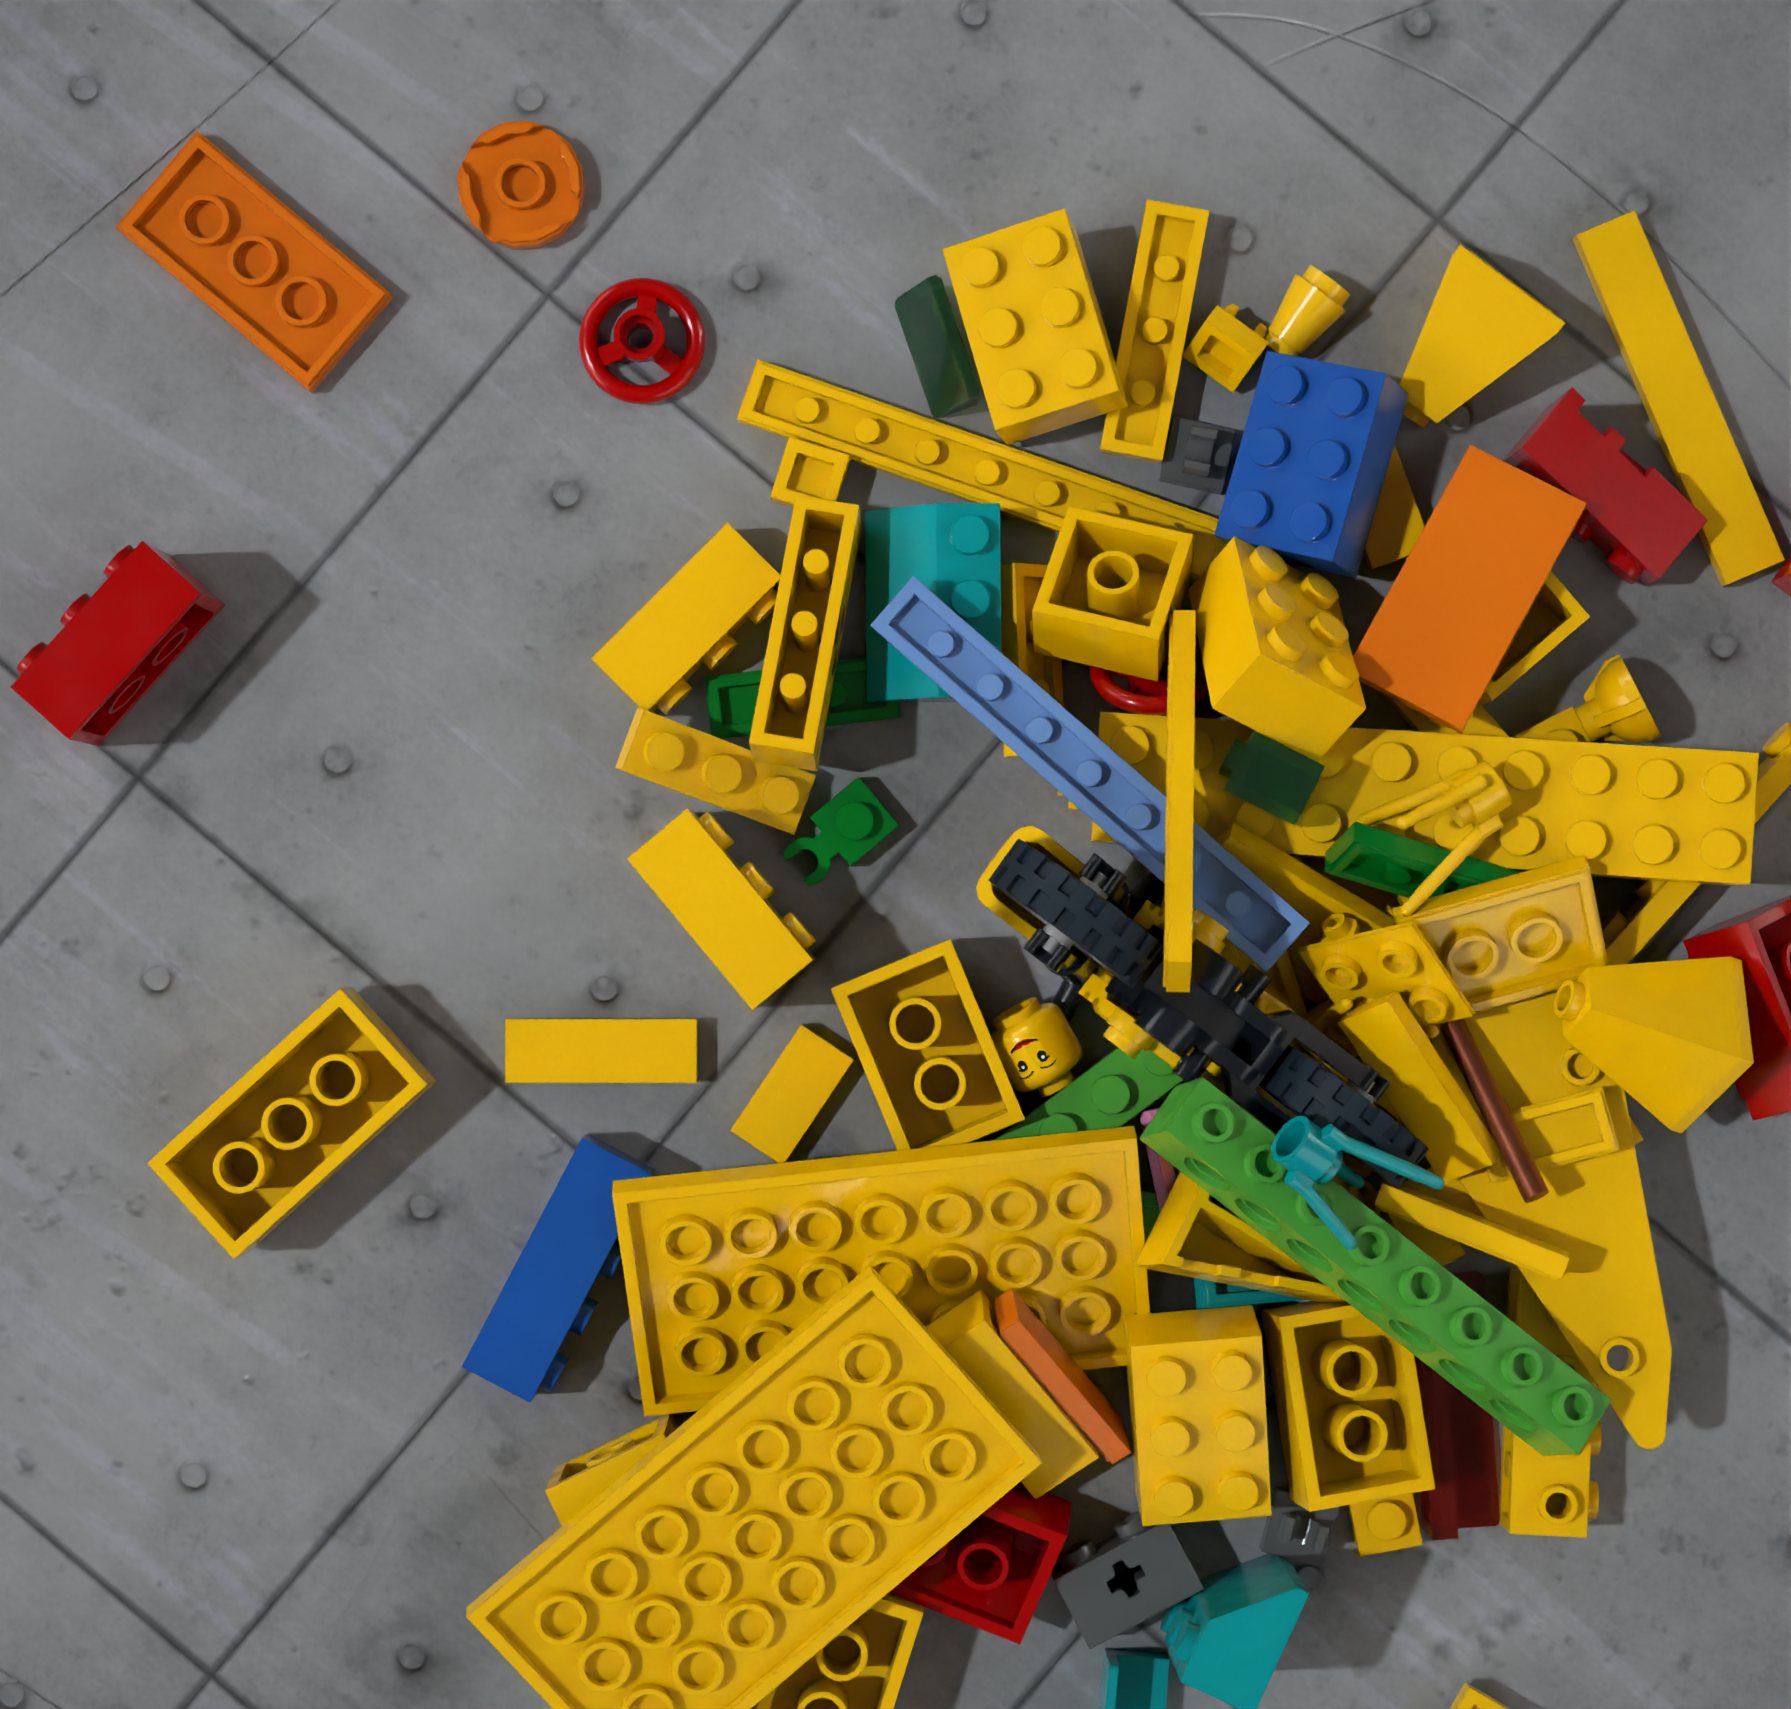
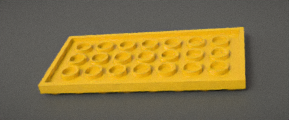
M1134 1126L615 1180L612 1184V1197L644 1417L700 1410L870 1265L925 1327L979 1290L995 1305L994 1299L1013 1288L1082 1370L1127 1366L1124 1315L1150 1313L1147 1269L1134 1267L1145 1245L1138 1146Z
M870 1265L466 1607V1618L553 1709H751L1041 1465L1042 1461L1036 1450Z

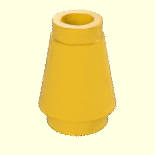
M1309 265L1301 277L1297 274L1294 275L1268 328V333L1264 337L1269 342L1267 346L1277 353L1292 356L1302 354L1346 312L1342 306L1351 294L1326 274Z

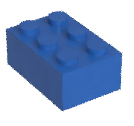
M1267 351L1214 536L1226 544L1235 536L1256 548L1262 545L1272 549L1281 556L1285 563L1357 578L1408 393L1386 373Z

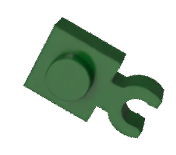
M857 777L810 816V819L821 832L814 838L803 837L794 840L786 847L783 856L789 861L802 850H810L816 854L818 866L813 873L804 879L808 886H812L821 882L826 877L830 869L831 859L836 854L840 853L846 862L852 866L899 827V824L863 781Z

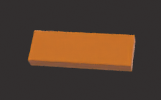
M1011 1288L994 1299L999 1336L1104 1459L1114 1464L1130 1454L1131 1450L1122 1416L1017 1292Z

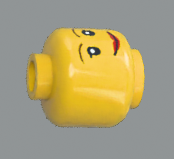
M1032 997L1010 1007L992 1021L995 1030L991 1034V1038L1014 1091L1029 1092L1037 1089L1041 1097H1046L1063 1089L1075 1079L1070 1070L1081 1059L1083 1050L1058 1005L1054 1003L1039 1004L1037 998Z

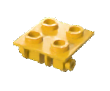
M1335 913L1326 918L1322 924L1324 933L1321 942L1301 946L1298 949V953L1334 1004L1343 998H1350L1353 1002L1350 1010H1353L1394 991H1398L1420 1027L1474 1016V1009L1414 921L1359 933L1360 926L1354 918L1345 917L1343 913Z

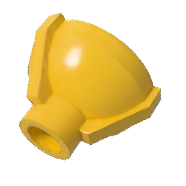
M1620 654L1606 660L1583 696L1586 703L1574 708L1590 741L1594 742L1604 737L1605 741L1646 743L1662 737Z

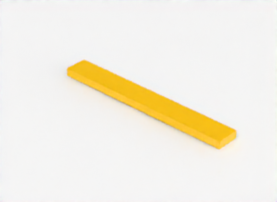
M757 359L737 416V422L785 439L792 437L850 455L851 462L969 503H1000L1001 514L1056 533L1060 532L1068 506L1193 534L1191 580L1194 581L1199 578L1227 545L1214 536L1219 521L1217 518Z

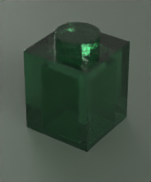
M1253 730L1247 744L1238 739L1234 740L1218 774L1228 778L1223 789L1224 793L1295 828L1325 766Z

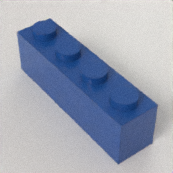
M589 1134L581 1138L462 1365L463 1368L529 1403L537 1395L540 1388L549 1393L552 1392L569 1360L559 1354L564 1341L570 1331L579 1336L582 1335L599 1303L588 1297L600 1274L611 1279L621 1261L612 1197L613 1181L651 1177L655 1170L654 1168Z

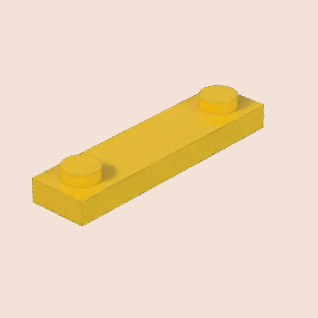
M1148 199L1146 201L1116 360L1128 407L1106 413L1099 453L1162 464L1210 210Z

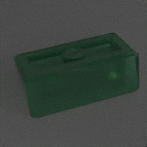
M937 275L928 277L899 296L895 301V310L931 414L934 418H941L976 406L980 399L981 391L942 278H938Z

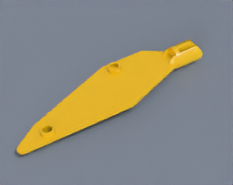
M1401 895L1397 897L1400 906L1408 899L1407 897ZM1388 904L1380 908L1381 911L1393 917L1392 909ZM1558 990L1474 1013L1473 1017L1464 1018L1509 1110L1603 1087L1620 1151L1539 1171L1549 1193L1530 1203L1524 1202L1513 1178L1490 1183L1486 1167L1458 1179L1484 1218L1569 1252L1570 1260L1562 1280L1558 1278L1555 1281L1521 1266H1516L1600 1391L1612 1400L1610 1406L1635 1443L1644 1449H1655L1663 1443L1666 1436L1672 1346L1625 1091L1563 1037L1562 1018L1557 1017L1554 1013V1000ZM1444 1023L1435 1024L1439 1033L1436 1037L1431 1038L1433 1047L1479 1118L1483 1117L1440 1030ZM1616 1345H1623L1628 1352V1361L1620 1369H1612L1607 1362L1608 1351Z

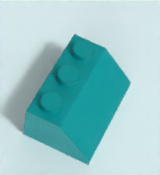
M933 503L865 511L866 702H956L870 625L914 576L1002 653L1000 503Z
M1266 1554L1200 1578L1204 1589L1167 1608L1160 1626V1630L1167 1633L1164 1641L1180 1682L1238 1709H1257L1310 1594L1290 1561L1272 1554Z

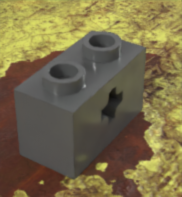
M1137 1511L1115 1524L1114 1528L1117 1534L1094 1545L1090 1538L1082 1540L1059 1554L1060 1564L1054 1566L1051 1572L1053 1581L1089 1649L1204 1589L1171 1524L1142 1526L1140 1512ZM1121 1560L1129 1568L1135 1567L1132 1570L1135 1581L1125 1586L1119 1578L1112 1579L1115 1576L1112 1565Z

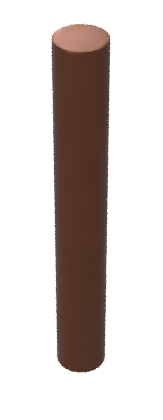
M1464 1018L1444 1023L1440 1030L1524 1202L1530 1203L1544 1197L1549 1193V1190Z

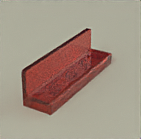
M1479 1271L1451 1272L1484 1298L1483 1275ZM1414 1355L1435 1489L1420 1492L1423 1530L1432 1540L1458 1539L1459 1528L1496 1526L1500 1522L1493 1416Z

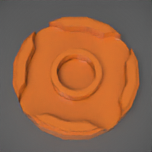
M528 120L503 122L481 133L471 145V149L466 154L464 162L462 161L457 175L459 201L472 226L490 242L513 250L537 249L561 238L578 219L585 198L584 172L570 143L559 134L557 135L553 130Z

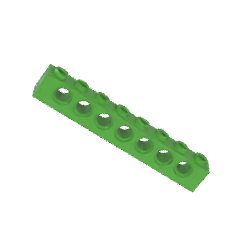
M1204 1077L1177 1085L1172 1089L1139 1139L1542 1456L1580 1453L1612 1401L1608 1396L1333 1179L1323 1184L1314 1182V1188L1357 1241L1356 1248L1353 1250L1346 1249L1306 1200L1284 1183L1288 1170L1272 1159L1271 1155L1272 1143L1276 1134Z

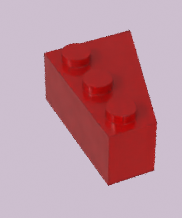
M1571 387L1546 407L1502 461L1586 502V508L1570 537L1583 544L1588 539L1608 555L1604 559L1606 566L1624 581L1634 584L1639 580L1643 585L1650 584L1664 574L1708 520L1654 467H1649L1646 470L1626 454L1621 447L1627 440L1613 427H1608L1603 434L1597 430L1578 411L1586 400Z

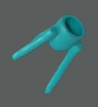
M1296 1116L1282 1126L1272 1143V1159L1288 1170L1284 1183L1306 1200L1329 1230L1335 1234L1348 1250L1356 1248V1239L1313 1186L1314 1182L1323 1184L1334 1176L1346 1181L1357 1189L1364 1186V1178L1342 1162L1343 1153L1341 1150L1434 1189H1441L1445 1184L1442 1177L1424 1170L1422 1167L1351 1138L1332 1124H1328L1321 1129L1305 1116Z

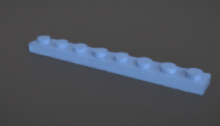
M913 576L870 626L1164 883L1166 796ZM1193 823V909L1196 910L1198 908L1224 926L1229 931L1226 938L1264 972H1267L1310 922L1197 823Z

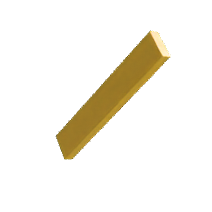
M1635 210L1577 234L1572 239L1679 490L1708 520L1699 530L1698 534L1721 587L1784 561V556Z
M1173 610V614H1169L1163 987H1166V992L1190 993L1196 610Z

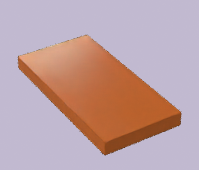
M198 131L195 132L115 226L130 241L311 393L317 389L394 298L390 292Z
M1469 445L1353 655L1355 666L1359 672V681L1462 734L1581 518L1587 503Z

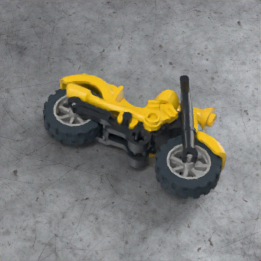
M1034 826L1021 827L1016 830L991 860L978 880L976 886L978 899L999 918L1026 937L1029 941L1023 948L1045 964L1052 973L1063 979L1052 1003L1060 1007L1068 1023H1070L1082 997L1086 998L1093 1004L1094 1012L1110 1025L1103 1034V1037L1127 1055L1135 1059L1142 1049L1146 1052L1149 1049L1173 1067L1171 1071L1186 1082L1204 1077L1274 1134H1277L1290 1119L1296 1116H1305L1321 1129L1328 1124H1332L1351 1138L1415 1165H1418L1429 1150L1421 1140L1403 1127L1404 1123L1385 1096L1384 1092L1390 1085V1082L1380 1076L1369 1065L1354 1058L1280 1000L1266 992L1265 988L1272 979L1250 964L1243 973L1219 955L1226 946L1222 941L1229 931L1198 908L1192 914L1190 993L1166 992V987H1163L1164 911L1154 905L1164 894V883L1151 872L1130 891L1125 882L1128 877L1118 869H1114L1096 853H1093L1087 863L1083 864L1049 835ZM1341 1150L1343 1153L1342 1162L1363 1178L1373 1171L1397 1188H1400L1407 1179L1402 1175Z

